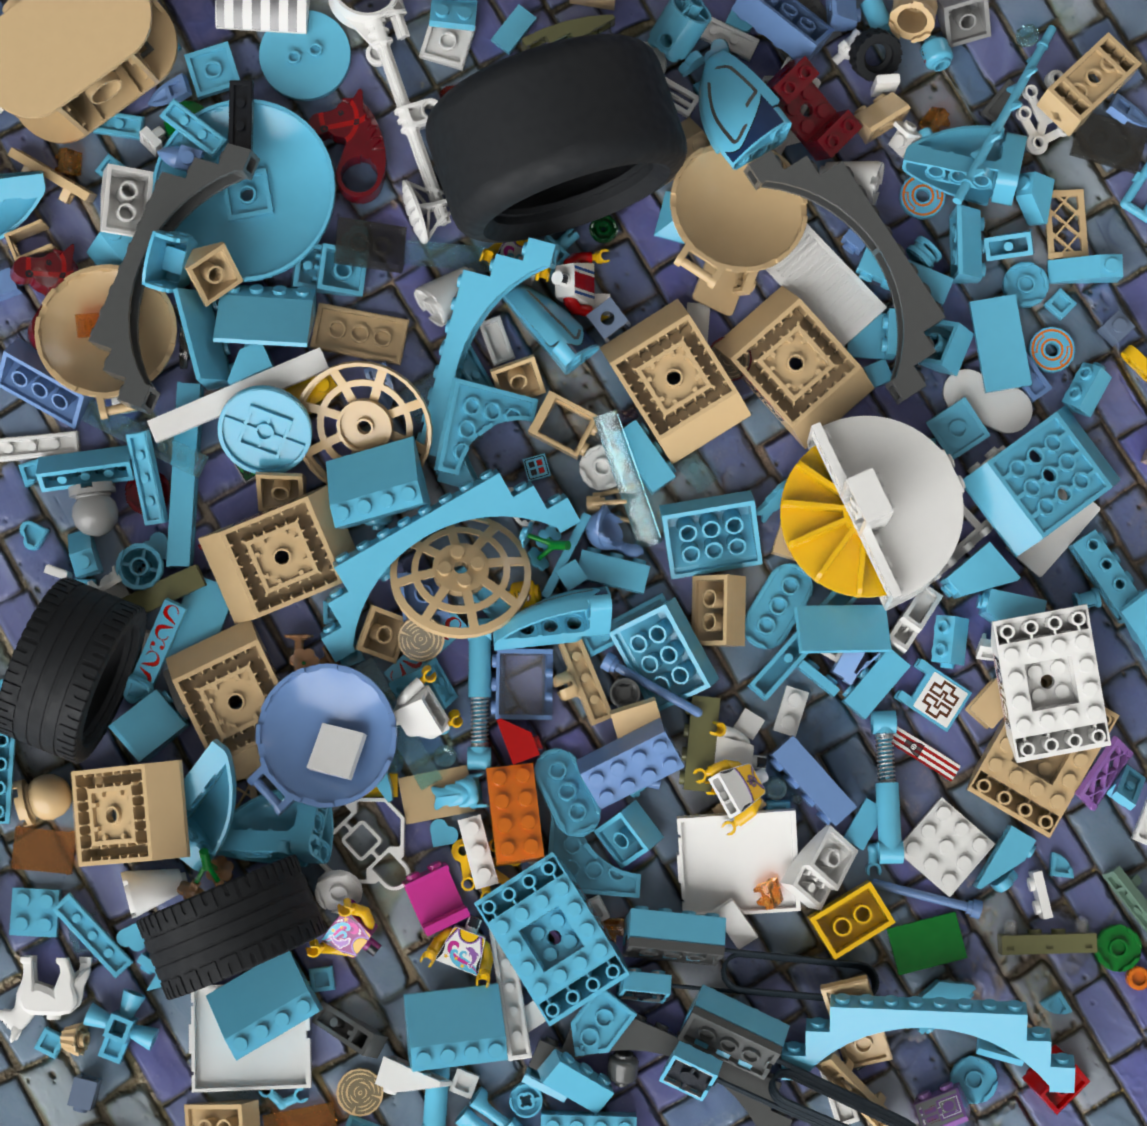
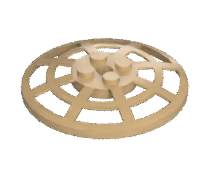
M370 361L343 362L319 373L310 381L300 395L299 401L304 405L307 412L317 414V432L320 439L319 442L309 447L303 460L308 468L327 485V472L316 462L313 455L325 449L332 459L340 458L342 456L332 445L341 441L347 448L352 450L351 454L387 444L390 439L398 441L412 437L413 421L410 412L422 408L425 417L426 440L425 445L416 440L415 442L417 450L421 454L420 462L423 467L432 444L433 426L431 415L418 389L399 372L385 365ZM351 367L378 369L375 381L369 379L346 381L339 370ZM386 374H391L403 382L417 399L405 403L396 391L384 384ZM331 375L338 386L326 395L321 405L307 402L315 386L325 377ZM370 386L373 388L370 398L357 399L351 387ZM381 391L391 396L399 406L387 410L384 405L378 402ZM340 392L343 393L348 401V404L341 411L328 407L331 400ZM404 414L406 435L393 430V418ZM325 416L337 420V433L327 437L324 427ZM359 422H368L371 426V430H361V428L359 427Z
M489 518L472 519V521L487 524L489 527L482 532L468 527H455V524L445 527L446 529L432 534L423 542L418 541L410 547L416 550L412 560L411 574L397 578L399 557L391 564V590L399 608L410 621L435 635L457 639L476 638L502 628L522 609L530 591V561L519 539L500 523ZM498 530L516 545L521 557L507 556L502 545L493 538ZM457 533L471 534L479 538L473 545L460 543ZM448 535L450 545L441 550L429 546L435 540ZM489 542L497 550L500 557L487 559L481 549ZM423 553L434 558L433 568L418 571L419 561ZM458 566H464L467 568V571L465 573H457L454 569ZM510 566H524V583L517 599L506 591L510 580ZM503 567V577L499 585L488 578L489 568ZM434 578L436 585L439 587L434 597L424 588L421 583L422 580ZM414 583L419 595L429 603L422 615L417 613L407 603L400 587ZM483 587L493 592L485 600L474 604L473 594L480 591ZM449 594L463 597L465 605H451L442 601ZM499 598L511 606L498 618L486 624H478L476 612L491 606ZM437 609L449 613L467 614L469 627H448L430 620Z

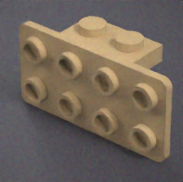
M706 262L702 268L712 275L717 270ZM725 270L713 289L707 286L708 283L699 278L692 298L694 301L723 315L731 316L739 297L750 295L755 289V279L759 271L738 273Z

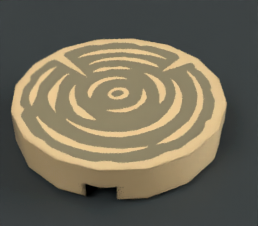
M432 617V619L430 620V621H432V622H435V623H437V624H440V623H439L438 621H436L433 617ZM407 619L401 625L398 633V645L402 653L410 660L417 662L429 661L435 658L441 652L445 642L443 636L432 634L420 628L410 619Z
M359 1067L343 1075L338 1083L336 1095L338 1103L344 1111L350 1115L361 1117L370 1115L377 1110L384 1096L383 1087L375 1084L378 1074L370 1069Z

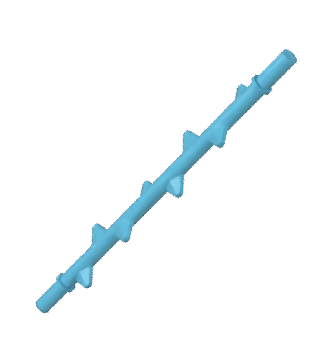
M1049 25L1041 40L1037 42L1033 55L1026 60L1028 64L1018 82L1007 87L1006 91L1011 95L997 120L991 124L992 129L982 147L971 152L970 155L975 160L965 178L961 180L962 184L953 198L955 204L960 205L968 190L973 186L974 179L986 173L987 169L982 165L995 141L1002 136L1001 130L1011 112L1022 107L1023 103L1018 99L1030 77L1037 72L1038 68L1036 66L1044 52L1049 48L1048 45L1057 30L1055 26Z

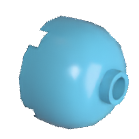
M134 543L119 553L116 560V573L120 575L125 586L134 590H146L161 580L164 573V562L160 553L155 548L144 543Z

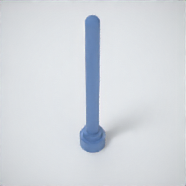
M611 652L602 661L600 668L608 673L618 672L696 717L702 716L703 711L701 708L622 665L621 661L618 660V656Z
M878 879L871 880L875 889L963 910L971 918L980 919L983 901L973 899L966 902Z

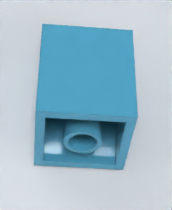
M991 542L980 546L939 582L942 584L941 590L947 597L950 598L952 596L954 599L1010 584L1021 577Z
M991 588L983 591L982 595H978L976 608L979 609L978 615L992 624V621L1045 612L1047 600Z
M158 689L154 690L108 726L138 762H149L190 726V723L187 721L189 717L184 718L177 711L176 707L172 704V696L166 690L163 692Z

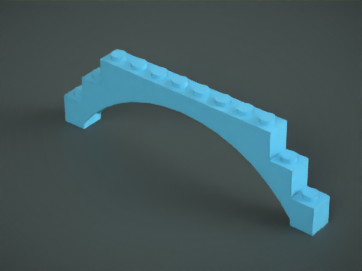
M529 237L528 242H525L522 248L523 260L496 253L495 258L491 259L489 265L490 276L468 270H463V274L459 275L457 280V287L459 288L457 297H454L451 303L452 316L451 319H448L445 326L447 336L439 350V355L441 356L440 363L436 365L433 373V378H435L434 386L430 388L427 397L433 426V437L429 455L437 456L452 378L461 379L465 359L478 329L500 300L517 285L547 268L555 269L560 246ZM423 413L422 423L424 425L422 432L418 433L416 441L425 445L426 422ZM466 454L462 462L459 475L436 471L438 482L456 487L467 481L474 482L479 479L468 454Z
M488 469L479 475L480 478L476 481H467L460 485L459 490L451 494L449 492L442 495L438 499L439 502L430 506L428 504L421 507L415 516L402 518L394 528L381 530L373 540L360 542L356 545L357 549L348 553L346 551L339 554L335 558L336 561L333 562V566L345 587L343 589L338 587L329 593V597L326 598L338 623L332 622L322 629L323 632L320 633L321 639L334 661L337 662L356 651L353 643L356 626L371 590L387 568L412 545L444 527L482 517L505 516L525 518L554 526L562 533L581 522L567 496L564 493L561 495L559 493L548 498V502L544 504L531 481L527 483L523 481L513 487L514 490L510 492L498 470L492 471V469Z
M831 994L830 1019H823L821 1017L806 1018V1043H799L797 1041L784 1042L781 1059L810 1072L820 1061L834 1051L866 1036L904 1028H935L969 1034L1009 1051L1023 1060L1049 1085V1092L1074 1093L1075 1088L1074 1055L1066 1053L1051 1054L1052 1040L1050 1028L1040 1026L1027 1028V1003L1018 1000L995 1001L993 999L971 1000L968 998L946 999L944 997L921 998L919 996ZM781 1065V1069H787V1067Z

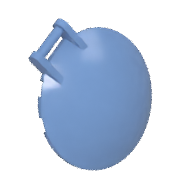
M339 664L311 665L300 668L284 677L270 691L260 709L261 713L258 724H256L255 737L261 766L247 779V782L251 786L254 785L275 808L274 812L278 816L284 813L295 801L314 807L328 808L343 806L361 799L382 781L395 755L397 725L393 709L386 695L365 674ZM322 723L362 732L367 735L352 780L312 771L307 768ZM264 775L286 797L283 801L261 780Z

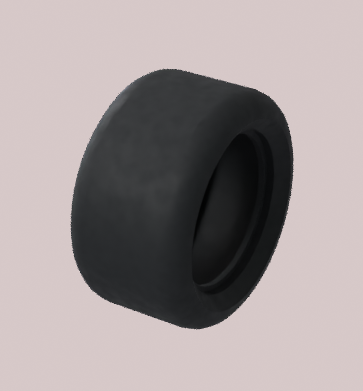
M592 34L567 38L540 45L495 62L465 78L446 92L430 111L425 127L426 140L453 221L457 228L469 238L488 243L516 242L528 240L529 237L538 238L587 224L622 210L667 184L683 166L687 154L686 137L657 55L642 40L620 34Z

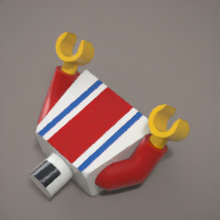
M598 250L594 254L591 252L572 253L563 261V265L555 267V272L551 277L553 284H555V297L563 302L571 314L586 316L595 309L593 308L595 307L594 264L592 261H595L597 264L609 262L610 260H603L601 257L602 253L609 252V250ZM601 315V321L609 318V316Z

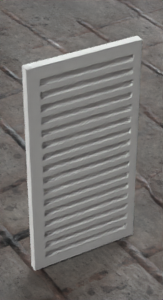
M806 224L804 234L795 249L784 260L765 269L780 286L785 287L798 296L843 346L849 343L887 309L884 303L808 224Z

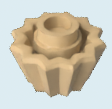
M83 1022L64 1027L60 1036L61 1048L76 1056L84 1055L90 1043V1032L88 1031V1026L83 1025Z

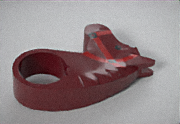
M360 88L353 98H342V102L335 109L313 114L308 120V124L315 130L322 141L332 139L335 143L345 145L336 170L338 189L348 201L356 204H365L373 201L380 194L386 179L387 161L384 140L379 125L370 109L364 104L363 91ZM361 162L370 164L378 176L375 185L365 192H354L345 187L342 178L348 168L361 164Z
M71 244L65 251L53 249L51 253L44 257L23 256L18 258L11 268V279L20 285L30 284L34 290L46 297L52 288L55 289L64 281L65 277L79 270L73 260L74 244ZM42 305L34 315L28 327L29 341L36 350L37 348L34 337L36 317H38L39 312L42 308Z

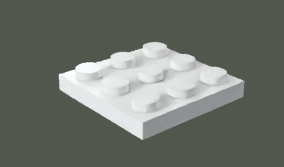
M940 797L904 838V859L944 894L951 897L993 848L995 843L943 797Z

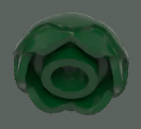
M608 215L592 221L589 226V232L595 241L608 243L616 237L618 225L614 218Z

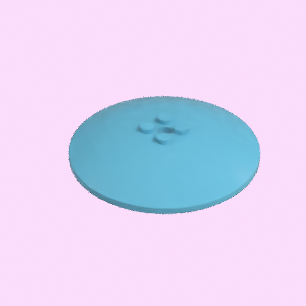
M254 99L253 152L258 156L260 162L252 180L245 179L213 195L198 206L175 230L193 235V239L198 242V248L224 242L243 282L271 278L287 271L302 261L315 248L324 235L332 217L336 198L333 164L324 143L315 130L289 109L272 102ZM229 100L216 103L195 113L196 116L228 140ZM177 130L174 131L163 147L184 145L201 150ZM222 151L215 159L205 153L203 160L218 164ZM159 156L153 173L152 193L155 182L159 179L161 172L186 178L187 172L169 166ZM246 190H252L254 193L253 198L249 201L242 199V194Z

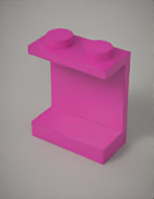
M433 862L427 866L428 870L421 873L419 871L412 872L406 876V880L402 881L427 937L471 916L467 907L462 902L446 862Z

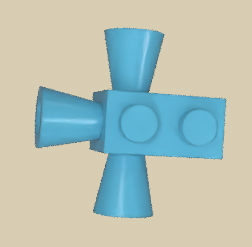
M123 989L120 1011L116 1010L111 1014L95 1003L90 1005L83 1025L105 1029L102 1035L105 1038L98 1053L99 1057L121 1064L131 1039L149 1051L152 1049L157 1039L159 1028L137 1025L139 1018L134 1016L146 998L145 995L131 989Z

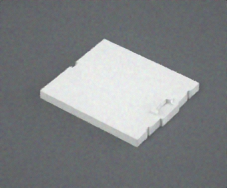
M795 808L758 810L755 817L742 826L738 825L735 833L732 835H726L733 829L731 824H726L721 828L723 822L734 820V817L730 819L727 813L677 816V832L680 836L678 837L679 853H676L678 882L681 883V897L684 900L682 901V911H694L696 915L705 916L706 913H713V909L730 898H733L744 915L801 911L800 900L780 884L786 871L798 855Z
M210 985L191 993V1003H193V1006H191V1024H189V1054H191L192 1072H194V1075H192V1093L312 1088L311 1038H308V1031L311 1030V1017L236 1061L224 1040L206 998V995L223 985Z

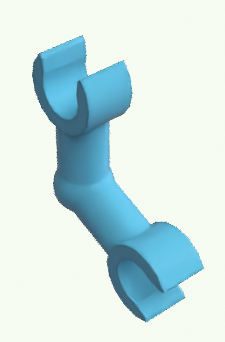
M878 841L869 844L867 847L868 864L865 867V872L868 876H870V868L872 866L877 867V874L879 876L882 872L881 866L878 864Z
M297 1088L293 1094L282 1098L275 1089H271L269 1094L258 1090L262 1097L269 1098L280 1110H284L297 1102L304 1103L309 1099V1097L305 1099L298 1097V1092L304 1088Z

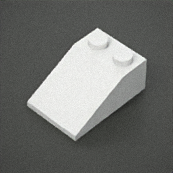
M107 164L102 176L100 232L134 237L137 224L141 220L146 203L152 195L154 172Z

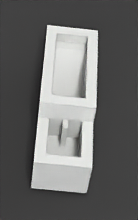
M930 586L911 599L889 631L891 649L900 657L907 652L943 597V595Z

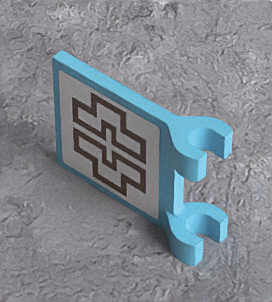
M918 658L913 667L925 675L911 696L902 690H897L893 698L948 732L972 692L935 669L925 660Z

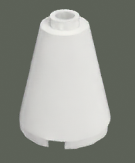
M843 161L853 171L857 184L865 189L867 199L871 205L875 206L880 193L877 191L883 181L884 163L880 161ZM826 162L825 166L821 165L819 174L821 175L840 162Z
M461 267L415 289L414 297L423 312L427 310L431 314L429 319L437 326L443 327L448 319H451L453 312L451 310V303L453 298L457 297L459 289L457 287L458 277L460 274H463V270L476 272L473 268Z
M180 869L120 872L132 918L138 917L179 895L177 892L178 886L181 881H187L186 873H180Z

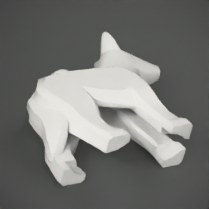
M24 955L20 957V962L23 964V977L16 993L15 1006L13 1009L0 1010V1020L11 1030V1043L14 1040H18L22 1030L31 1022L35 1015H47V1020H60L61 1015L70 1014L81 1005L85 985L91 973L93 957L80 956V967L75 973L69 957H56V963L60 966V975L55 986L38 980L37 955Z

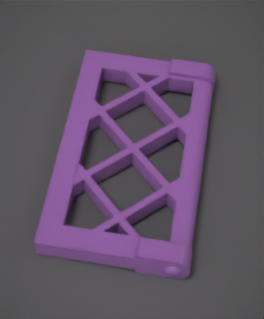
M1113 736L1111 745L1104 749L1074 793L1090 810L1095 811L1097 809V805L1127 761L1133 756L1132 750L1118 737ZM1114 760L1113 767L1109 768V761ZM1100 779V785L1095 788L1096 781Z

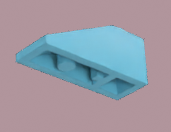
M1099 254L1048 260L1047 276L1049 284L1117 283L1123 278V255Z
M1007 825L972 886L982 889L1024 862L1026 858H1030L1035 852L1036 846L1034 844L1036 840L1014 826Z

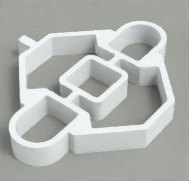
M361 798L346 804L345 806L351 814L334 828L333 835L343 826H346L349 832L342 838L344 846L360 861L365 860L370 854L376 858L366 869V879H359L361 884H376L379 881L389 890L402 889L404 887L403 884L399 886L388 884L377 873L374 866L388 853H391L405 868L406 876L411 873L409 865L402 859L405 856V816L392 802L388 803L385 798ZM359 801L385 802L401 819L400 846H389L379 855L376 852V848L382 844L383 839L375 829L365 820L359 821L354 827L349 823L358 813ZM362 824L378 840L364 856H361L347 841V838ZM319 864L326 871L325 873L332 870L327 864Z

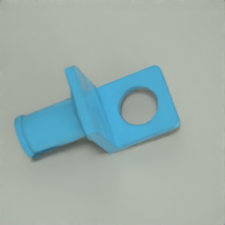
M573 228L568 229L557 240H554L550 235L545 236V242L560 246L558 257L561 259L556 263L555 267L563 265V261L570 256L566 250L580 238L576 231L573 233ZM552 268L550 269V279L552 277V274L555 272V269Z

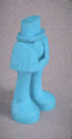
M482 1086L475 1092L469 1102L470 1107L483 1114L498 1126H523L515 1117L509 1119L498 1112L488 1102V1092ZM468 1106L463 1108L454 1122L458 1126H490Z

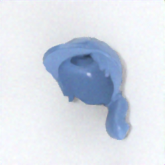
M602 505L600 510L590 517L586 525V534L591 544L601 550L614 549L628 557H638L644 553L640 545L625 543L622 540L623 533L618 523H623V520H620V517L611 513L607 505Z

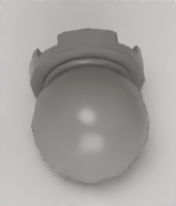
M112 481L92 482V487L81 488V484L68 487L69 497L76 499L72 507V518L75 527L83 534L100 537L109 533L117 524L119 515L117 504L110 497L112 493L116 492L115 483H112Z

